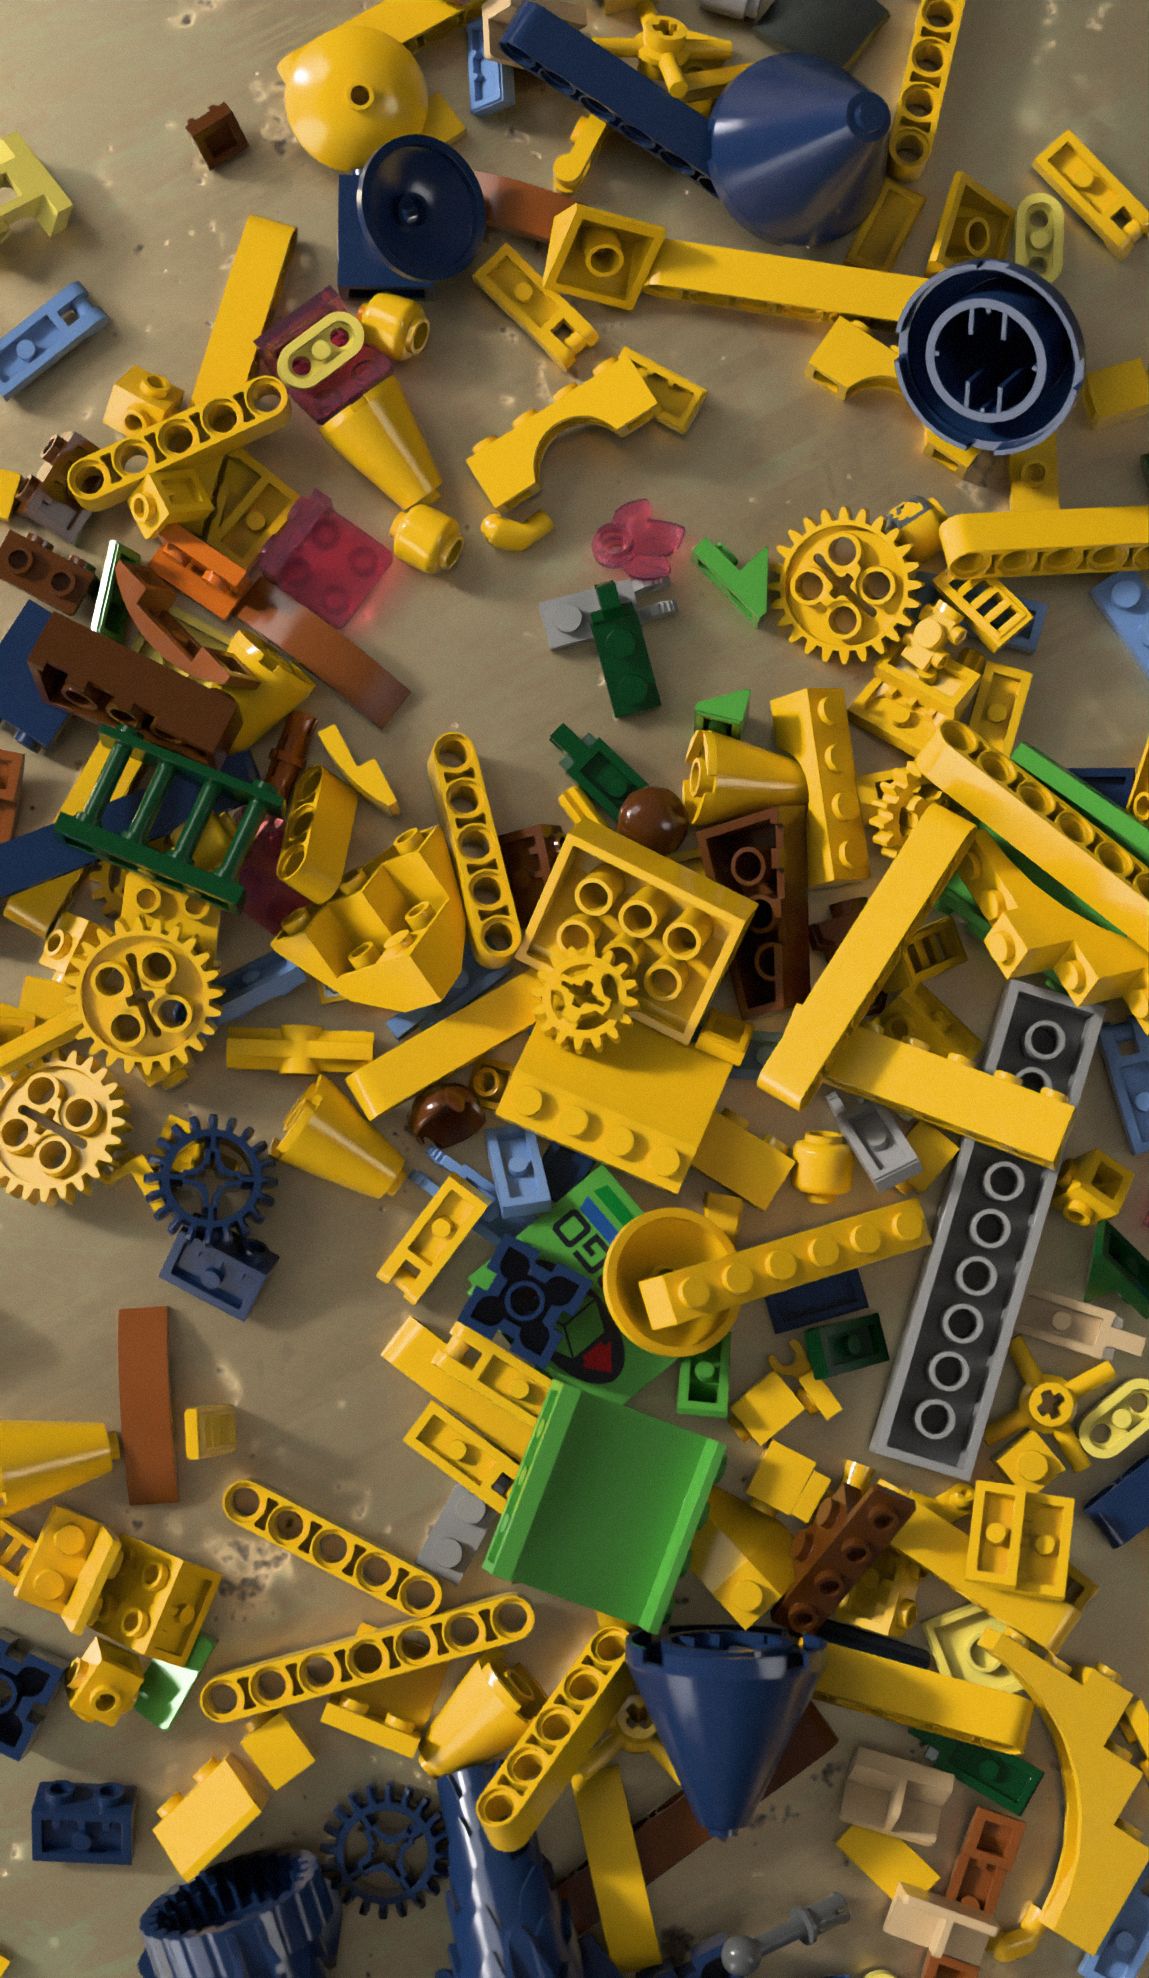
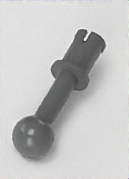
M833 1892L828 1897L809 1906L797 1905L790 1910V1921L755 1938L747 1935H735L729 1938L721 1951L723 1966L732 1975L745 1977L757 1970L761 1957L798 1939L807 1946L814 1944L817 1941L818 1935L850 1921V1910L838 1912V1909L848 1905L845 1898L839 1892Z

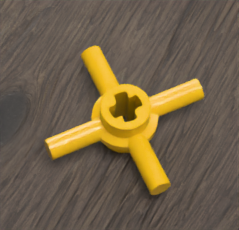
M649 0L641 1L636 7V12L644 31L637 34L635 38H592L594 42L616 57L638 58V71L649 79L665 81L670 95L674 98H681L688 92V85L680 68L688 59L730 60L732 57L731 40L686 39V26L675 18L658 16L653 2Z
M1019 1334L1012 1337L1008 1352L1025 1384L1019 1393L1018 1409L988 1424L984 1430L983 1441L987 1447H990L1029 1426L1041 1433H1053L1074 1474L1087 1469L1092 1464L1070 1423L1077 1412L1078 1398L1117 1378L1112 1365L1106 1360L1067 1382L1057 1375L1042 1374L1022 1335ZM1044 1391L1047 1395H1056L1058 1401L1052 1405L1055 1413L1051 1416L1047 1412H1038L1037 1406L1043 1403L1041 1394Z
M629 1695L608 1725L610 1735L590 1751L578 1771L588 1780L622 1750L631 1754H646L650 1752L674 1781L682 1787L641 1695ZM630 1718L636 1723L644 1719L647 1722L646 1730L639 1725L631 1729L629 1727Z

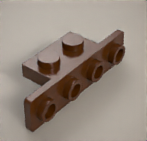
M844 1482L832 1498L828 1497L821 1503L816 1518L805 1531H799L794 1537L790 1547V1557L793 1558L794 1582L770 1611L771 1621L802 1635L803 1633L814 1635L916 1511L915 1500L877 1483L871 1485L862 1497L861 1489Z

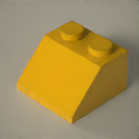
M231 1752L221 1762L215 1756H212L192 1776L198 1784L185 1797L177 1790L156 1811L162 1819L154 1827L153 1832L179 1874L187 1883L263 1811L271 1796Z

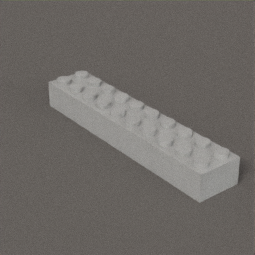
M1011 979L1004 984L979 1071L992 1076L995 1070L1010 1073L1023 1080L1022 1087L1038 1093L1041 1092L1043 1087L1061 1092L1070 1098L1068 1104L1075 1106L1077 1112L1107 1007L1091 1004L1077 1008L1068 995ZM960 1135L957 1145L960 1150L953 1158L931 1234L933 1244L927 1247L868 1450L970 1482L1068 1140L1054 1171Z

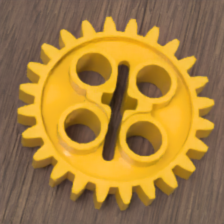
M850 506L841 507L838 520L835 519L830 509L821 510V525L812 517H805L803 521L807 532L804 534L797 529H790L788 534L794 545L792 547L787 545L777 546V551L786 559L784 563H775L769 566L772 571L781 575L780 581L767 584V589L778 591L781 596L780 599L770 604V609L784 608L786 615L779 620L777 625L782 627L792 624L795 627L789 638L791 643L804 637L807 639L805 654H812L820 646L822 647V661H831L835 652L839 651L842 664H848L852 660L853 651L856 650L858 657L864 662L870 660L871 645L877 652L884 654L888 652L886 637L895 642L902 641L903 635L897 627L899 624L905 626H913L915 624V620L906 611L908 608L922 607L923 602L911 596L912 590L924 587L925 582L912 579L911 572L918 570L923 564L918 561L908 562L906 556L916 546L914 543L902 546L897 543L903 532L901 527L895 528L888 533L884 531L888 519L885 515L878 517L871 524L869 523L870 511L867 508L861 509L855 520H853ZM843 537L852 540L856 546V557L848 565L840 562L835 553L836 544ZM817 554H821L827 564L839 577H853L854 581L850 585L851 589L876 609L877 615L875 617H871L867 613L865 607L853 594H839L838 590L842 585L840 580L816 562L815 556ZM876 571L884 573L890 580V591L883 599L874 596L869 589V580ZM809 572L817 574L822 580L823 589L820 596L816 599L808 597L802 588L803 579ZM842 606L849 607L856 614V626L850 633L842 631L836 624V613Z
M138 914L134 919L133 928H130L126 920L120 917L115 921V934L104 925L96 930L101 944L90 938L81 943L88 957L76 954L71 958L70 962L80 970V973H69L64 977V981L76 987V991L67 993L63 997V1002L76 1004L77 1010L72 1012L66 1019L68 1022L82 1021L84 1027L75 1037L77 1040L92 1037L94 1043L89 1050L91 1056L102 1049L108 1051L106 1066L110 1067L118 1058L124 1059L125 1073L129 1074L136 1063L141 1062L145 1075H150L154 1070L156 1061H159L162 1068L169 1072L174 1067L173 1055L184 1064L188 1063L192 1058L188 1045L198 1051H202L207 1043L200 1032L214 1035L218 1027L208 1017L221 1016L224 1012V1007L212 1002V999L222 996L226 992L225 987L212 985L211 980L216 978L222 972L221 967H206L205 962L213 954L212 949L199 953L194 949L200 935L195 934L186 941L181 938L183 923L179 922L169 932L165 930L164 916L161 915L155 919L152 927H147L144 915ZM158 952L168 957L171 962L170 974L158 975L153 972L148 963L149 954ZM129 953H133L136 956L138 975L128 960ZM103 968H116L122 973L125 982L123 989L114 990L105 985L102 979ZM140 983L144 991L152 990L155 994L148 1004L145 998L136 999L134 995L140 988ZM174 999L184 1004L187 1009L186 1020L177 1022L167 1017L164 1011L165 1001ZM150 1013L161 1030V1035L159 1036L155 1035L152 1031ZM129 1014L134 1016L140 1023V1034L130 1036L123 1033L118 1026L119 1015Z
M56 1049L51 1054L50 1062L43 1056L34 1061V1066L29 1067L26 1065L19 1069V1074L14 1078L11 1075L2 1077L6 1086L3 1090H0V1186L2 1188L7 1186L6 1192L16 1199L23 1195V1200L35 1206L41 1198L44 1204L52 1208L55 1207L59 1195L62 1200L71 1205L74 1204L76 1189L88 1197L92 1195L90 1181L94 1178L103 1184L108 1183V1179L103 1172L106 1166L120 1168L121 1164L113 1157L115 1150H128L129 1145L119 1139L121 1133L133 1130V1126L120 1117L132 1111V1107L124 1100H119L126 1093V1090L117 1082L113 1083L116 1076L106 1067L101 1069L102 1064L90 1056L85 1060L84 1056L73 1050L67 1058L63 1052ZM55 1088L51 1100L42 1104L44 1094L48 1090ZM24 1107H29L56 1125L64 1127L75 1136L87 1141V1147L80 1149L53 1131L45 1129L34 1120L22 1115L21 1110ZM93 1109L91 1120L87 1124L80 1126V1120L84 1113ZM28 1129L26 1140L16 1146L18 1136L21 1132ZM67 1151L65 1161L61 1166L54 1169L56 1157L60 1153Z

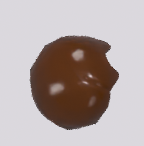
M645 786L630 793L620 807L616 832L666 857L677 851L688 835L689 816L681 799L671 790L664 787Z
M448 1082L433 1085L420 1093L407 1113V1120L412 1135L420 1145L425 1144L424 1137H426L437 1148L444 1149L463 1142L477 1133L485 1124L486 1116L477 1097L468 1087L459 1083Z

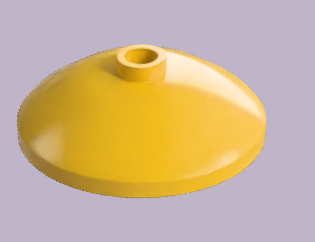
M347 26L323 33L302 50L288 76L285 91V107L289 125L304 150L321 164L340 172L350 173L355 169H363L369 157L388 141L400 136L421 134L427 116L428 93L420 66L403 44L387 33L363 26ZM355 88L364 89L368 94L367 103L364 105L355 104L351 99V91Z
M659 1208L643 1213L628 1222L611 1243L603 1270L605 1300L613 1320L623 1334L643 1350L658 1356L671 1358L696 1355L720 1342L734 1325L742 1304L677 1325L652 1330L638 1282L734 1253L736 1250L729 1238L710 1219L684 1208Z

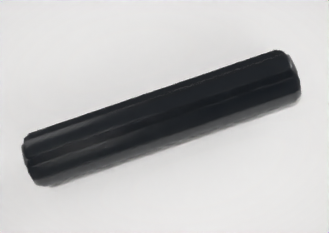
M827 1619L814 1634L829 1643L926 1670L929 1669L931 1654L927 1650ZM787 1628L790 1636L798 1639L803 1637L802 1634Z

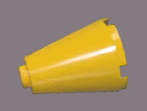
M394 374L370 389L360 399L347 406L318 429L323 439L404 511L412 505L413 507L417 504L430 505L441 497L436 488L443 481L403 387Z
M239 629L236 635L233 636L226 652L234 653L261 681V684L257 690L242 689L214 682L211 688L221 689L235 698L236 702L239 703L243 719V725L227 756L248 749L307 699L317 686L312 678L294 662L290 661L288 663L277 654V649L245 629Z
M696 730L690 741L685 763L693 764L690 779H683L682 802L687 809L688 822L691 825L706 826L726 823L776 806L806 805V811L808 810L809 792L807 780L801 765L796 759L712 730Z
M322 1074L318 1075L317 1084L313 1081L309 1084L282 1122V1125L285 1126L283 1131L287 1133L281 1141L274 1136L267 1151V1156L275 1159L277 1162L376 1199H380L385 1193L393 1196L404 1182L408 1173L402 1169L405 1158L341 1090Z
M0 1419V1499L3 1498L4 1505L0 1506V1518L13 1515L111 1472L112 1461L120 1460L116 1431L107 1432L104 1422Z
M490 1648L479 1654L419 1742L418 1748L421 1754L418 1757L419 1763L424 1771L433 1779L438 1780L445 1774H453L466 1768L482 1765L516 1746L549 1699L537 1680L520 1662L512 1668L502 1660L508 1653L502 1648Z

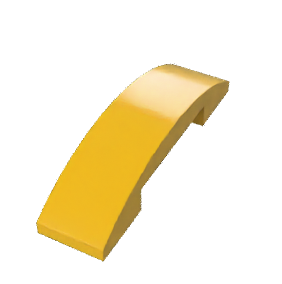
M619 1764L601 1768L588 1780L581 1773L574 1774L571 1782L609 1956L621 1973L663 1964Z

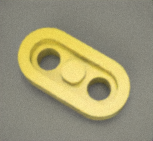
M1035 193L1027 196L1020 203L1014 217L1013 263L1028 269V264L1032 262L1040 263L1044 267V273L1038 275L1053 285L1057 281L1063 267L1064 211L1059 201L1053 196L1045 193ZM1039 216L1045 221L1046 226L1035 228L1031 225L1030 218Z
M342 311L333 312L326 315L286 345L277 361V372L281 381L292 390L308 391L351 361L360 352L364 343V329L360 321L350 313ZM335 331L343 332L347 337V344L343 347L335 346L330 340V334ZM298 359L306 361L310 367L309 373L306 375L296 374L293 371L292 363Z
M1133 1378L1123 1382L1080 1418L1076 1427V1436L1085 1453L1100 1459L1112 1458L1149 1429V1380ZM1136 1393L1142 1394L1146 1400L1145 1407L1139 1412L1133 1411L1130 1407V1399ZM1104 1424L1108 1429V1436L1106 1440L1098 1443L1092 1437V1430L1096 1425Z

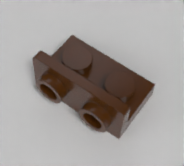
M66 431L61 436L55 434L41 453L40 458L45 460L37 475L33 476L30 474L19 487L15 498L20 502L14 512L22 517L30 518L67 544H73L93 511H88L81 507L68 487V471L73 463L100 450V448L76 431ZM96 475L88 477L81 486V492L86 494L96 493L103 486L104 478Z
M538 824L497 836L521 931L526 930L565 841L566 834L563 833L559 825Z

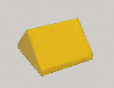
M955 171L923 278L930 279L946 267L965 260L979 258L1005 260L1014 230L1016 210L964 171Z
M575 203L554 217L543 277V288L632 311L666 236V227Z

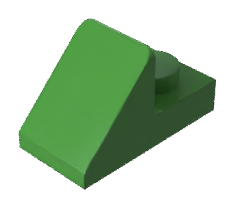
M705 537L692 550L690 561L757 628L764 621L767 611L768 546H765L739 571L736 568L739 562L730 549L721 542L714 545Z
M728 1332L720 1342L704 1352L680 1357L676 1394L677 1414L727 1418L731 1332Z

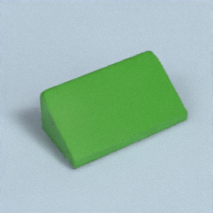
M110 540L90 629L122 644L129 612L123 601L114 568L119 560L139 565L141 556L125 545Z
M751 689L740 690L696 703L694 734L696 730H712L742 741L749 715Z
M200 1630L185 1668L153 1658L143 1675L144 1681L139 1687V1695L133 1709L167 1732L174 1723L219 1640Z

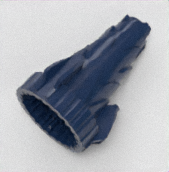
M500 1759L493 1764L478 1765L453 1774L441 1776L437 1780V1789L449 1841L450 1865H448L451 1888L446 1890L445 1896L454 1943L448 1944L452 1969L443 1968L437 1970L435 1978H624L592 1934H586L578 1938L568 1898L560 1899L552 1863L541 1852L537 1831L534 1832L522 1848L515 1851L503 1852L491 1845L476 1814V1803L506 1759ZM511 1815L501 1818L498 1822L508 1819Z
M293 1848L262 1850L210 1866L208 1869L200 1871L189 1883L184 1880L169 1888L166 1893L157 1897L140 1917L139 1929L145 1949L137 1963L139 1972L143 1978H328L325 1968L328 1970L335 1968L338 1960L342 1923L340 1889H331L334 1881L324 1878L317 1857L308 1850Z

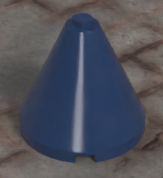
M788 52L769 56L752 64L736 75L723 89L709 119L707 132H712V158L707 163L712 183L721 202L730 215L744 229L757 238L776 246L792 245L813 248L845 236L867 217L881 193L888 159L891 123L889 107L883 98L848 71L820 56L801 52Z
M992 258L970 259L950 265L936 273L914 292L905 305L897 323L895 333H899V357L894 360V365L902 393L919 420L935 435L957 448L965 451L970 447L994 451V455H1008L1027 450L1038 445L1056 431L1069 417L1079 400L1086 375V349L1077 318L1059 290L1046 279L1022 265Z
M739 1624L669 1626L668 1635L661 1637V1640L652 1642L651 1633L644 1629L626 1636L625 1661L695 1818L700 1826L708 1828L710 1836L721 1838L738 1836L739 1829L749 1825L827 1666L828 1643L823 1638L803 1633L802 1646L792 1644V1641L786 1638V1629L751 1625L745 1631Z

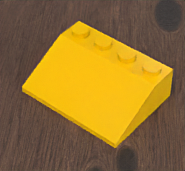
M584 816L568 832L514 958L537 970H545L551 973L554 967L550 957L555 955L562 962L569 959L568 947L573 946L578 956H585L588 945H594L598 958H602L608 950L612 951L615 955L613 966L616 967L626 962L630 973L624 980H636L639 989L635 993L628 995V997L637 999L640 1009L633 1012L627 1011V1015L688 1046L747 932L759 903ZM587 969L573 972L568 976L573 977L584 974ZM610 978L608 982L609 987L605 994L613 1003L617 1004V986ZM590 991L588 996L594 998L592 992Z
M554 994V1012L561 1021L563 1017L562 1012L566 1007L565 1002ZM579 994L578 996L574 995L580 1008L585 1002L592 1005L594 1003L597 1004L595 999L591 997H584ZM548 1018L538 1019L512 1073L495 1116L676 1196L695 1156L733 1064L694 1048L696 1044L694 1042H690L687 1046L631 1018L634 1023L632 1029L621 1026L617 1029L621 1039L619 1044L614 1043L607 1037L602 1040L603 1052L598 1053L592 1043H586L583 1054H577L574 1048V1041L570 1040L563 1049L557 1046L555 1041L558 1032L546 1037L540 1027ZM597 1022L586 1025L584 1030L594 1029L604 1023Z

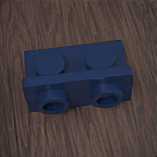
M193 1213V1216L202 1219V1214ZM183 1226L158 1277L245 1322L268 1276L277 1265L280 1257L271 1252L263 1242L254 1238H243L232 1230L233 1243L229 1246L223 1244L220 1232L214 1233L212 1248L204 1247V1233L196 1232L193 1243L188 1245L184 1243L188 1228Z
M67 1780L40 1782L31 1809L32 1861L132 1865L134 1856V1809L137 1801V1786L121 1785L116 1782L102 1784L72 1783Z

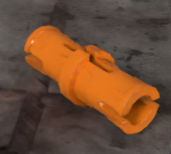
M292 710L288 714L277 747L270 750L268 758L271 760L264 780V782L275 786L281 791L280 796L285 798L286 808L299 771L305 770L307 761L304 758L311 737L319 722L313 716L298 710Z

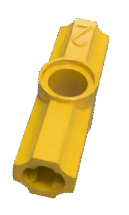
M281 1025L280 1029L228 1027L226 1042L227 1069L278 1071L280 1075L318 1076L322 1073L352 1074L375 1060V1032L324 1030V1027L313 1025Z

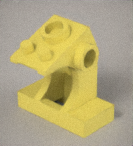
M18 131L1 138L0 189L9 187L19 197L0 206V244L11 233L9 225L25 217L35 218L49 237L64 231L73 208V203Z

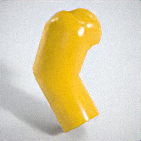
M542 509L522 523L502 518L499 514H491L481 523V532L491 546L516 553L525 551L555 528L549 516Z
M961 1482L935 1498L912 1489L908 1495L950 1524H953L973 1511L975 1488L969 1483Z
M1032 1903L1019 1928L1008 1933L1000 1929L998 1937H989L985 1951L993 1954L995 1961L1008 1963L1032 1954L1048 1928L1039 1922L1043 1912L1042 1908Z

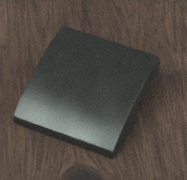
M775 0L753 28L758 39L784 53L801 52L813 54L830 60L847 71L891 16L889 11L877 0Z

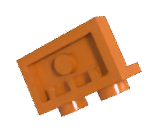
M177 523L167 524L158 535L162 545L148 563V567L152 568L163 581L223 621L227 620L252 585L248 572Z

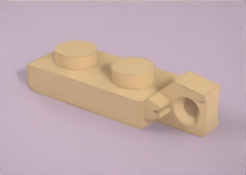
M1029 1284L1026 1285L1013 1330L1014 1332L1094 1358L1113 1360L1116 1349L1141 1357L1147 1339L1123 1331L1125 1318L1116 1316L1115 1312Z

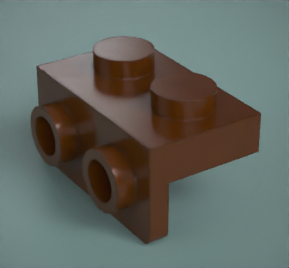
M10 530L0 547V580L69 616H74L77 613L84 598L95 603L101 582L94 573L96 568L75 555H70L69 559H66L52 552L54 546L33 533H28L27 537H24Z

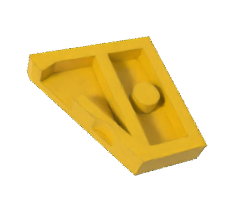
M240 447L227 454L228 463L223 483L220 484L216 500V513L211 521L207 544L249 572L305 506L306 502L302 496Z

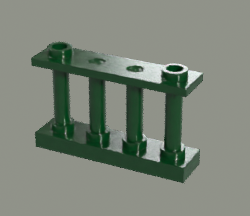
M102 723L98 734L102 746L111 749L83 812H77L75 817L60 812L52 829L57 841L240 917L248 898L245 887L239 885L241 879L238 878V874L266 813L279 819H284L287 808L285 798L280 796L281 791L261 780H254L252 784L149 743L143 740L145 736L141 732L127 725L117 724L115 729ZM129 758H133L157 769L128 831L123 830L121 835H117L103 829L104 823L100 820ZM177 776L202 788L174 850L168 849L167 853L163 854L149 848L150 843L146 838L173 779ZM220 795L247 805V808L220 868H214L212 873L195 867V860L192 859V856Z

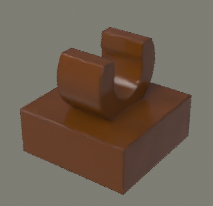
M225 102L218 106L211 105L208 107L209 112L196 120L193 118L187 121L188 125L185 126L199 156L210 171L250 146L233 111Z

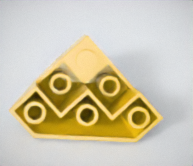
M439 824L421 831L418 828H411L395 839L390 847L363 866L343 875L340 886L328 901L323 904L311 902L307 906L298 908L288 914L281 921L283 928L270 944L274 951L352 1002L400 1012H408L441 1002L462 972L467 919L445 834Z

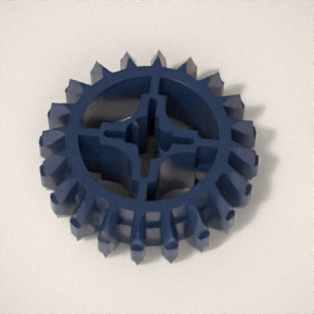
M210 1114L207 1122L208 1129L201 1130L199 1119L197 1116H192L189 1118L191 1133L187 1135L180 1125L174 1124L171 1127V1133L176 1143L173 1144L163 1137H160L156 1142L157 1147L166 1154L165 1157L149 1154L147 1158V1163L154 1168L160 1169V1172L144 1174L143 1182L145 1184L159 1185V1190L146 1194V1202L148 1204L163 1202L164 1206L159 1208L153 1217L157 1222L165 1219L168 1215L174 1218L167 1229L169 1235L173 1236L176 1234L181 1225L188 1228L184 1238L185 1244L191 1245L195 1239L196 1232L204 1233V1247L212 1248L214 1233L220 1232L223 1244L229 1246L233 1243L231 1229L234 1227L243 1238H247L250 1236L251 1230L245 1219L249 1218L254 1223L261 1225L266 1218L256 1208V1205L271 1208L275 1202L273 1197L262 1193V1189H273L278 1185L277 1178L265 1177L262 1172L270 1171L276 1166L275 1159L268 1158L259 1161L257 1156L261 1155L268 1145L265 1141L258 1142L252 1148L247 1144L255 1132L252 1127H247L240 1137L233 1134L237 1125L236 1118L230 1117L225 1130L217 1129V1114ZM205 1143L203 1162L195 1169H183V1172H170L171 1166L182 1152L194 1145ZM220 1144L231 1148L241 1156L249 1169L250 1175L242 1174L241 1171L229 1170L224 1166L220 1156ZM210 1157L213 1159L212 1170H215V1177L226 1182L224 1187L217 1185L216 1192L213 1193L211 1198V1205L209 1204V1192H207L206 1184L196 1180L198 1175L204 1178L206 1170H208L210 1165ZM171 1187L190 1191L198 1196L201 1203L202 1219L189 1214L177 1203L172 1194ZM239 1190H251L248 1201L238 1212L217 1220V1209L221 1196L230 1192H238Z
M393 1780L387 1781L385 1796H379L374 1782L368 1783L366 1786L368 1798L366 1801L362 1799L356 1790L349 1792L348 1800L353 1810L351 1811L340 1803L336 1804L333 1812L342 1821V1824L335 1821H326L323 1830L336 1839L321 1841L319 1848L325 1854L335 1855V1857L322 1862L321 1865L323 1872L339 1871V1874L332 1879L334 1882L331 1889L338 1890L344 1885L349 1888L343 1896L342 1903L348 1906L354 1901L356 1896L360 1897L363 1901L360 1905L359 1913L363 1916L368 1914L371 1903L379 1904L378 1916L379 1919L383 1920L387 1919L389 1905L391 1904L396 1905L397 1914L400 1918L406 1917L408 1914L406 1900L411 1899L419 1910L423 1909L426 1906V1900L421 1890L424 1889L433 1896H437L441 1891L440 1885L432 1876L441 1879L449 1877L448 1866L438 1862V1860L449 1859L448 1846L439 1845V1842L448 1840L446 1828L435 1829V1825L443 1819L442 1809H437L427 1815L425 1810L429 1807L432 1797L429 1794H425L415 1804L411 1801L415 1786L411 1784L405 1787L403 1797L394 1796L396 1784ZM378 1811H394L409 1817L414 1823L411 1825L408 1823L400 1828H390L381 1821L380 1817L376 1818L373 1813ZM360 1821L365 1829L364 1835L368 1840L369 1848L360 1855L358 1860L350 1864L346 1848L347 1836L352 1827ZM424 1835L428 1846V1860L420 1874L414 1878L409 1870L410 1865L405 1857V1851L414 1845L416 1839ZM377 1838L383 1839L387 1845L394 1842L397 1844L401 1841L400 1847L396 1848L394 1855L397 1857V1862L394 1859L391 1860L387 1854L380 1857L377 1855L373 1858L380 1843L376 1842ZM375 1871H382L387 1873L395 1883L399 1882L400 1886L394 1888L377 1887L364 1881L361 1876H367Z

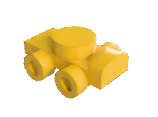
M939 599L935 606L931 603L926 604L918 616L921 621L917 624L916 628H909L902 638V643L906 645V648L901 655L924 672L928 670L931 664L938 670L942 669L950 659V654L943 649L947 641H950L957 646L967 635V630L960 625L965 616L941 599Z

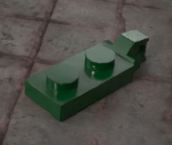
M613 580L595 584L601 610L590 612L592 623L589 624L615 718L661 706L638 613L634 611L632 601L620 603Z
M564 723L549 736V741L565 756L559 762V765L566 771L565 774L576 785L580 786L585 794L616 823H618L620 807L629 794L645 786H650L600 737L596 739L588 732L581 740Z
M910 1726L907 1730L909 1734L929 1745L924 1756L933 1761L935 1767L944 1772L954 1774L955 1779L1020 1817L1045 1775L1044 1771L1017 1755L994 1751Z

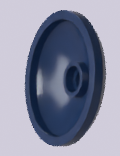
M412 134L400 136L380 146L369 157L361 172L357 188V211L360 225L369 246L388 268L409 280L429 283L455 276L473 261L484 238L486 228L485 202L481 187L473 170L465 159L451 146L426 135ZM402 209L407 213L408 222L404 219Z

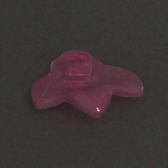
M647 498L634 500L619 507L615 511L612 521L597 530L591 544L592 554L596 562L601 566L610 569L621 568L633 579L641 581L659 580L671 574V567L666 557L672 555L682 544L686 534L685 527L668 521L651 519L652 513L649 500ZM614 546H621L617 550H610Z

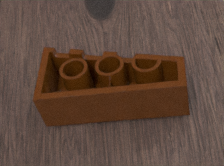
M55 611L49 617L27 659L43 703L98 725L103 723L115 729L117 724L127 725L141 732L145 736L143 740L220 771L243 725L239 703L229 693L217 688L210 689Z
M806 805L776 806L695 832L706 877L759 903L747 932L729 966L742 1021L767 1018L793 1011L796 1003L803 1005L811 992Z

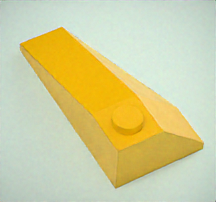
M713 1485L707 1502L710 1503L708 1519L700 1531L696 1530L689 1548L693 1551L689 1569L746 1631L784 1595L794 1582L793 1558L790 1557V1547L794 1535L781 1521L762 1513L738 1497Z

